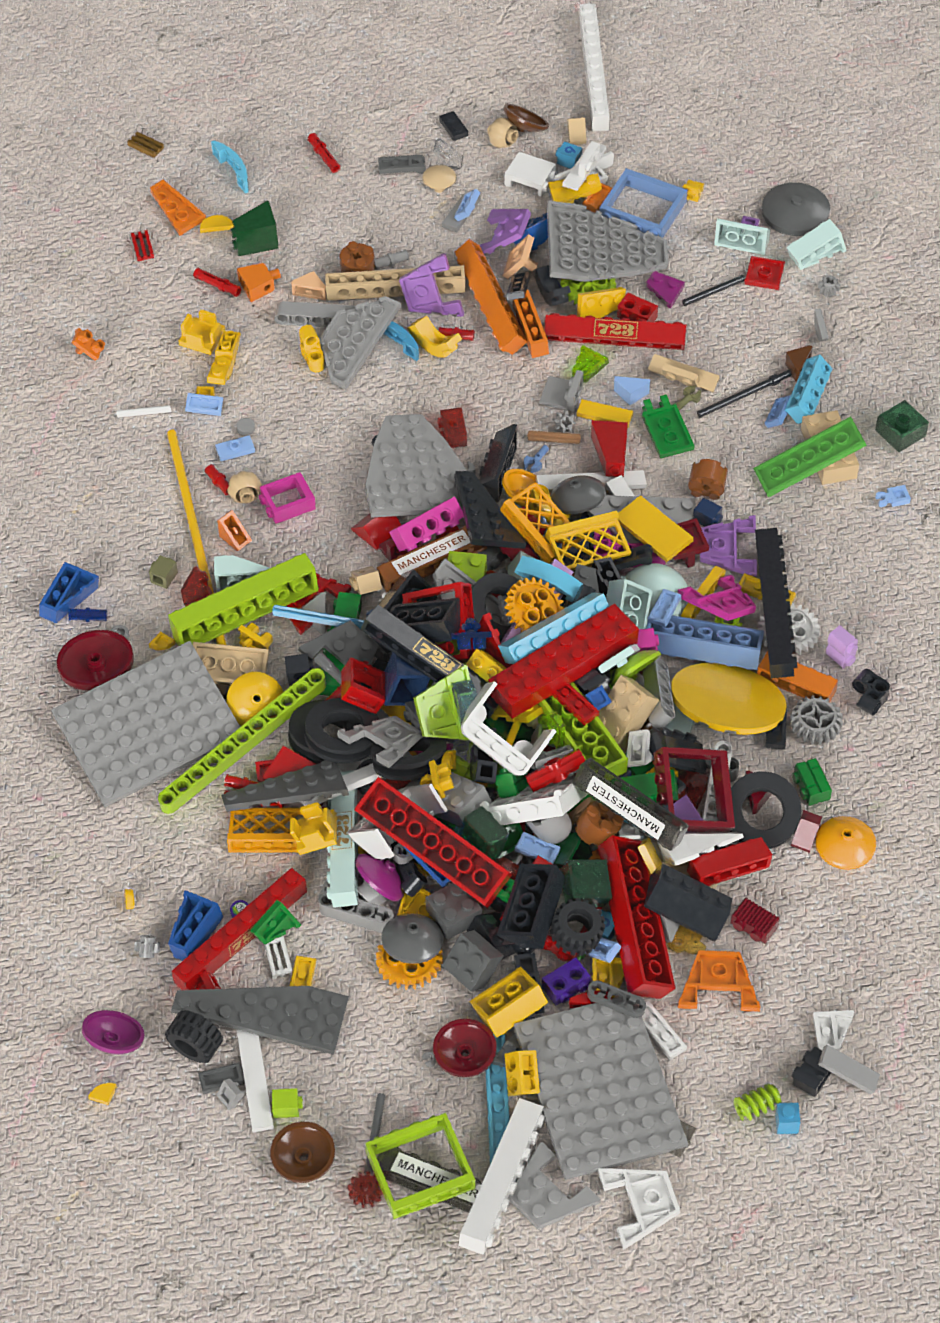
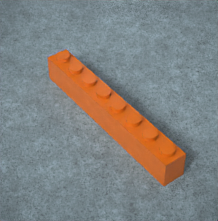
M468 239L454 252L457 257L456 261L460 266H464L465 277L469 281L468 285L474 291V297L481 305L480 310L485 314L486 322L492 328V334L499 342V348L503 352L513 355L528 341L480 245Z

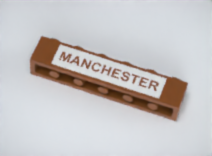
M464 526L455 532L448 533L442 538L415 548L413 551L400 555L396 559L383 563L376 568L379 572L381 585L388 592L403 573L412 569L422 578L433 574L444 559L448 560L449 551L477 554L487 549V546L471 545L467 528Z

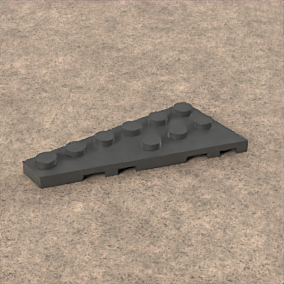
M324 760L316 765L306 766L294 772H287L275 778H268L257 784H250L238 790L228 791L226 794H222L221 797L226 812L250 809L255 804H262L265 807L270 806V802L280 801V804L310 801L315 796H324V799L332 798V794L337 793L347 796L349 792L337 763Z

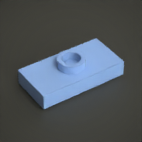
M477 189L464 195L454 217L457 221L468 217L474 210L475 203L480 195Z
M188 393L185 412L221 416L224 399L223 397Z
M250 435L215 444L221 462L255 453V447Z
M663 589L648 616V622L666 627L681 600V594Z
M523 832L515 847V851L532 859L539 855L553 864L560 852V847Z
M601 937L597 947L592 949L590 953L587 954L585 952L584 954L611 963L622 947L617 942Z

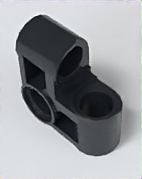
M866 668L853 680V688L863 694L858 703H856V706L874 716L888 700L889 682Z

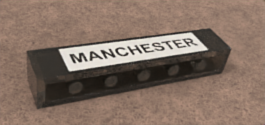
M592 758L587 759L580 765L572 781L581 791L586 792L597 802L609 808L614 814L619 815L630 825L635 826L644 832L646 836L651 837L660 843L662 847L670 851L681 843L689 827L683 820Z
M399 1147L382 1152L377 1157L386 1180L415 1192L426 1190L462 1176L455 1169H446L435 1161H426L415 1153L409 1154L402 1151ZM475 1178V1189L442 1202L469 1213L482 1185L481 1181Z

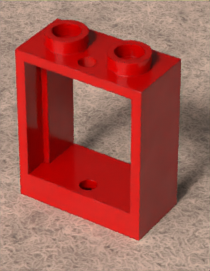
M350 657L341 670V699L376 714L385 702V672ZM353 679L371 686V689L353 682Z

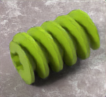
M767 1083L764 1085V1088L758 1087L756 1091L751 1090L749 1095L744 1093L741 1095V1098L735 1097L733 1103L739 1118L744 1121L746 1116L751 1121L752 1113L758 1118L760 1117L759 1110L764 1114H767V1107L774 1111V1104L782 1103V1100L775 1085Z

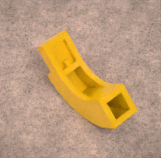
M427 315L417 319L407 327L412 337L423 349L439 358H445L458 348L457 343L462 339L459 333L452 336L441 334L433 326Z

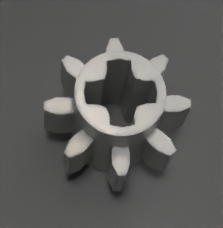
M831 275L823 276L822 281H819L818 284L820 294L826 297L836 296V291H840L839 279Z
M564 410L563 413L556 412V418L552 419L556 423L554 428H560L562 433H565L566 429L572 431L571 427L573 424H576L572 419L574 414L570 413L568 415L567 410Z
M141 935L140 940L135 941L134 951H139V957L154 958V953L160 952V942H155V936Z

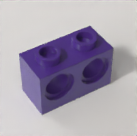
M577 958L572 959L542 977V989L555 1006L568 1002L578 992L586 991L590 984V974ZM572 977H579L580 979L575 980ZM555 987H561L563 989L557 990L555 989Z

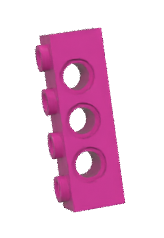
M452 497L389 533L399 552L405 549L409 552L417 547L416 543L421 541L423 544L431 540L432 534L435 533L438 536L446 531L445 527L450 526L452 528L460 523L459 519L464 517L463 511L456 498Z

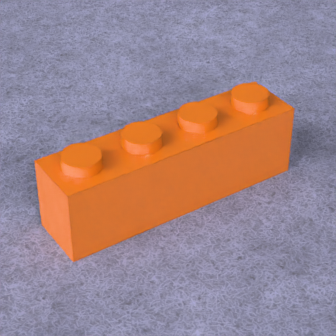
M527 290L525 298L514 299L512 303L519 325L528 341L526 344L531 357L536 358L549 354L548 339L530 292Z
M768 651L757 670V674L765 677L775 686L802 698L806 696L808 699H811L813 695L817 699L821 696L823 700L829 698L831 701L837 690V679L820 673L813 668L801 665L798 662L797 668H794L793 677L771 679Z

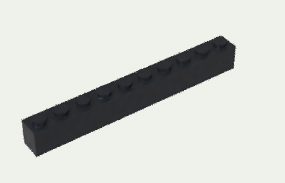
M777 528L755 530L770 675L771 679L793 677L794 668H797V658L792 656V654H796L795 642L791 643V640H794L793 629H789V626H792V616L787 614L791 612L790 601H786V599H789L788 588H784L788 584L787 574H783V572H786L785 561H781V559H784V549L779 547L783 546L782 535H778Z

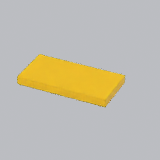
M641 495L618 512L619 524L644 545H651L653 552L665 562L671 560L693 542V537Z

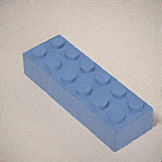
M672 616L666 627L650 622L647 624L646 629L654 628V634H658V651L661 654L670 657H683L689 660H701L707 663H719L730 667H743L747 670L758 669L764 637L763 630Z

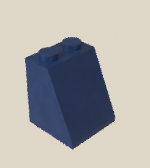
M392 653L384 671V705L405 706L406 702L413 701L415 696L426 689L430 678L395 653Z

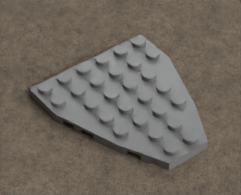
M548 200L547 220L550 277L593 281L637 276L667 269L668 252L666 239L655 236L649 231L643 233L637 230V225L613 216L606 218L601 215L602 212L596 211V214L587 211V207L583 205Z
M422 414L385 416L374 443L365 486L371 517L421 515L452 497L456 498L461 507L454 475L455 471H467V469L447 441Z

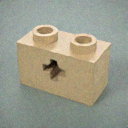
M373 566L350 571L351 577H349L351 588L360 595L382 589L379 572Z

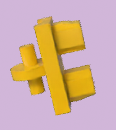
M250 623L246 627L241 625L238 628V631H240L239 644L242 647L269 649L273 642V636L268 632H264L261 636L257 635L260 631L259 627L254 623Z
M435 760L430 761L431 775L426 774L422 777L420 785L432 784L434 789L438 790L439 797L441 799L446 798L445 791L454 788L450 777L452 775L451 769L447 762L437 765Z

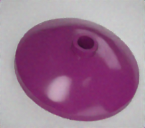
M368 853L359 854L356 857L355 864L359 873L374 890L392 901H399L403 898L402 880L396 870V866L391 861L375 859Z
M112 1010L96 1011L89 1014L82 1024V1034L86 1041L94 1048L105 1053L127 1054L137 1050L144 1041L145 1033L141 1024L133 1017L122 1012Z

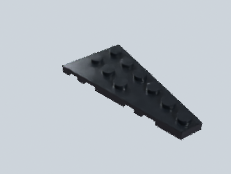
M455 471L454 479L470 544L525 549L527 542L500 511L501 508L476 475L469 471Z

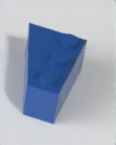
M64 562L39 604V616L58 623L98 589L99 576Z

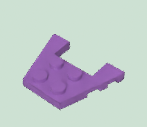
M491 209L487 221L491 225L498 223L492 240L479 244L483 253L491 254L495 251L496 247L500 245L505 247L522 238L531 216L528 209Z
M442 253L400 277L399 282L410 312L429 314L436 312L442 315L455 314L459 317L464 316L460 299L442 302L433 274L449 270L450 266L446 253Z
M756 515L749 516L748 519L740 520V518L735 519L732 523L723 524L722 522L701 527L708 542L709 551L700 553V562L757 577V559H737L736 533H755Z

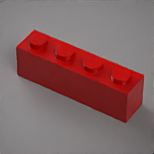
M762 837L749 839L743 843L732 844L726 848L699 855L700 857L689 861L687 872L691 878L710 886L769 868L773 854Z

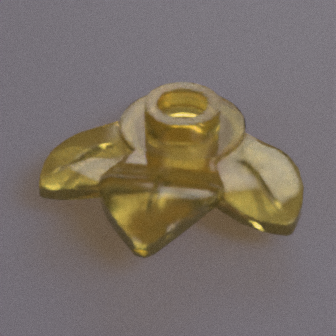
M679 925L672 942H668L670 950L676 953L687 952L691 955H696L699 950H706V945L700 942L703 936L682 925Z

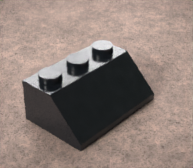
M663 726L661 729L652 727L650 731L649 751L653 756V753L662 747L703 749V744L697 741V736L692 733L686 732L684 734L676 729L671 731ZM669 758L670 767L705 774L707 771L705 760Z

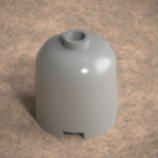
M567 813L563 816L526 821L536 837L551 844H558L565 840L572 828V822Z

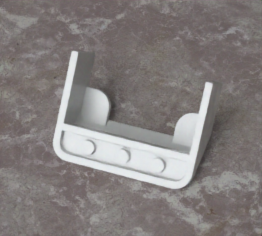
M495 681L486 683L467 708L461 725V731L465 737L513 775H523L530 769L556 733V730H544L534 745L526 740H520L512 747L482 723L487 715L483 703L497 686Z
M432 784L403 787L398 790L432 816L448 811ZM366 818L360 820L348 831L352 840L375 859L383 860L394 856L391 851V844L396 840Z

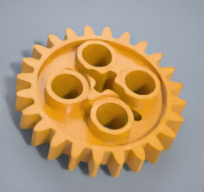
M533 577L531 580L525 578L523 581L519 580L506 593L508 597L504 600L508 604L504 608L509 610L506 616L512 617L509 622L516 623L514 629L520 627L521 632L564 609V607L560 606L564 601L558 600L560 593L554 594L555 587L549 589V582L543 585L542 579L536 582Z
M378 945L379 952H376V965L379 974L383 973L384 980L389 978L390 985L396 982L397 988L403 984L405 990L408 989L409 985H412L415 990L416 984L424 987V981L431 983V976L436 978L437 971H441L440 964H443L442 950L431 960L417 964L391 961L394 958L385 951L383 945ZM410 969L416 970L415 972H408Z

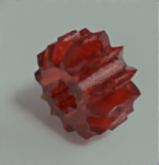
M369 1170L366 1172V1175H362L359 1171L358 1178L352 1176L351 1183L347 1186L348 1191H350L348 1197L350 1200L354 1199L353 1203L355 1206L361 1203L363 1209L366 1207V1204L373 1208L374 1201L379 1203L381 1201L383 1192L375 1174L370 1176Z

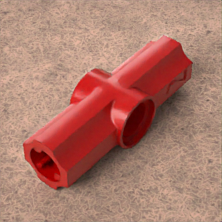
M578 748L561 758L550 759L543 767L526 775L525 778L531 790L535 792L551 783L556 784L565 780L568 774L586 766L587 763Z

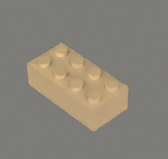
M838 410L803 416L801 432L804 440L841 422ZM852 453L818 471L817 474L822 485L857 479L859 463L855 453Z
M620 675L608 695L612 703L600 709L598 717L625 754L628 748L629 732L641 730L659 702V699L635 680Z

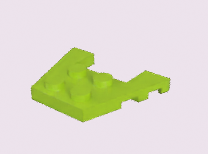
M467 665L459 667L414 697L422 737L469 740L461 731L452 687L471 683Z

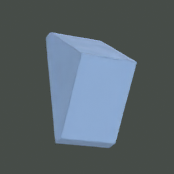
M615 376L614 391L626 403L632 405L649 394L650 379Z

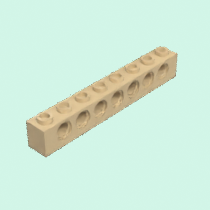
M450 266L449 270L433 273L440 294L465 293L464 266ZM416 268L325 273L327 301L404 296L399 282L400 277Z

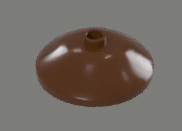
M504 104L503 110L505 115L517 127L518 131L524 133L525 131L542 132L548 130L549 123L534 112L514 104Z
M301 1121L289 1124L281 1129L272 1141L270 1148L271 1162L277 1173L289 1181L296 1183L315 1181L326 1174L334 1162L335 1145L333 1138L325 1128L313 1122ZM303 1156L307 1157L304 1161L300 1160Z

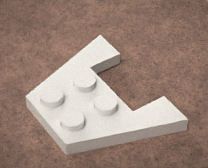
M598 1168V1174L604 1191L625 1186L637 1221L617 1227L623 1250L680 1214V1208L667 1171Z

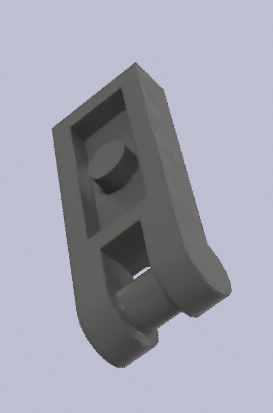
M423 155L378 157L379 174L403 172L422 174L426 170L424 164L425 157Z

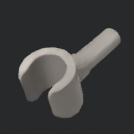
M425 1052L422 1055L423 1060L432 1058L430 1061L425 1062L426 1066L430 1068L435 1066L434 1054L432 1052Z

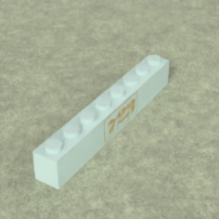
M353 771L341 772V775L343 776ZM358 788L349 791L347 796L339 795L328 800L329 808L331 810L334 809L337 813V844L327 847L328 853H330V856H327V865L330 868V871L327 872V881L330 884V887H327L328 900H332L333 907L358 905V869L355 864V859L358 856V844L348 834V831L358 823V813L354 810L358 805Z

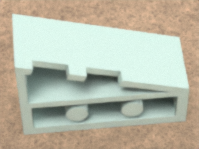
M830 219L787 246L790 258L800 270L819 263L821 258L827 256L829 259L836 252L841 251L843 253L847 251L840 230Z

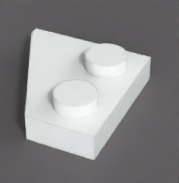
M854 1010L813 1012L817 1048L823 1050L824 1046L829 1045L840 1051L853 1019Z

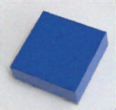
M602 685L584 695L585 699L598 710L612 703Z

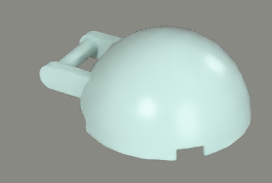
M658 563L640 565L628 572L626 576H621L622 579H627L652 590L649 614L663 589L677 593L679 589L688 587L681 574L675 569ZM681 599L672 616L681 617L688 602Z

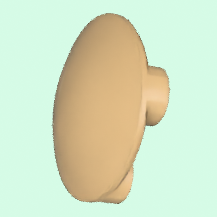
M445 165L431 166L423 173V183L438 193L443 192L444 189L449 188L456 182V173Z

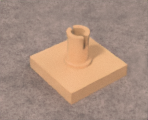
M528 234L509 252L503 277L509 279L523 266L531 272L537 268L538 263L529 258L534 237Z

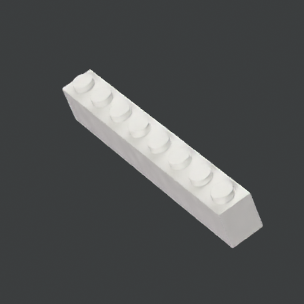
M519 1098L460 1233V1247L483 1255L487 1247L491 1248L495 1238L493 1232L495 1229H499L502 1222L500 1215L502 1212L506 1213L510 1202L508 1200L509 1194H514L517 1186L515 1180L516 1178H521L523 1173V1161H528L531 1153L529 1147L531 1144L534 1145L537 1140V1128H542L545 1120V1116L542 1115L543 1106Z

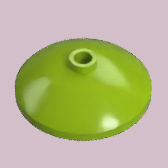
M643 650L627 658L628 662L616 668L611 679V685H615L620 675L631 678L662 655L661 652L657 650Z

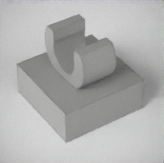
M230 1078L223 1081L217 1093L218 1098L229 1110L235 1108L238 1101L246 1093L245 1090L240 1091L238 1088L239 1083L233 1082Z

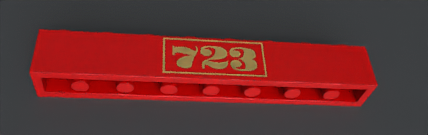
M550 313V315L545 316L544 332L548 341L685 350L687 324L682 322L665 323L661 320L648 322L645 319L630 321L628 318L616 320L611 317L595 318L590 315L585 317H578L574 314L560 316L558 313Z
M290 868L172 970L174 983L181 990H195L197 984L202 980L200 973L207 970L213 974L255 938L250 930L276 900L280 901L288 909L307 893L306 879L293 868Z

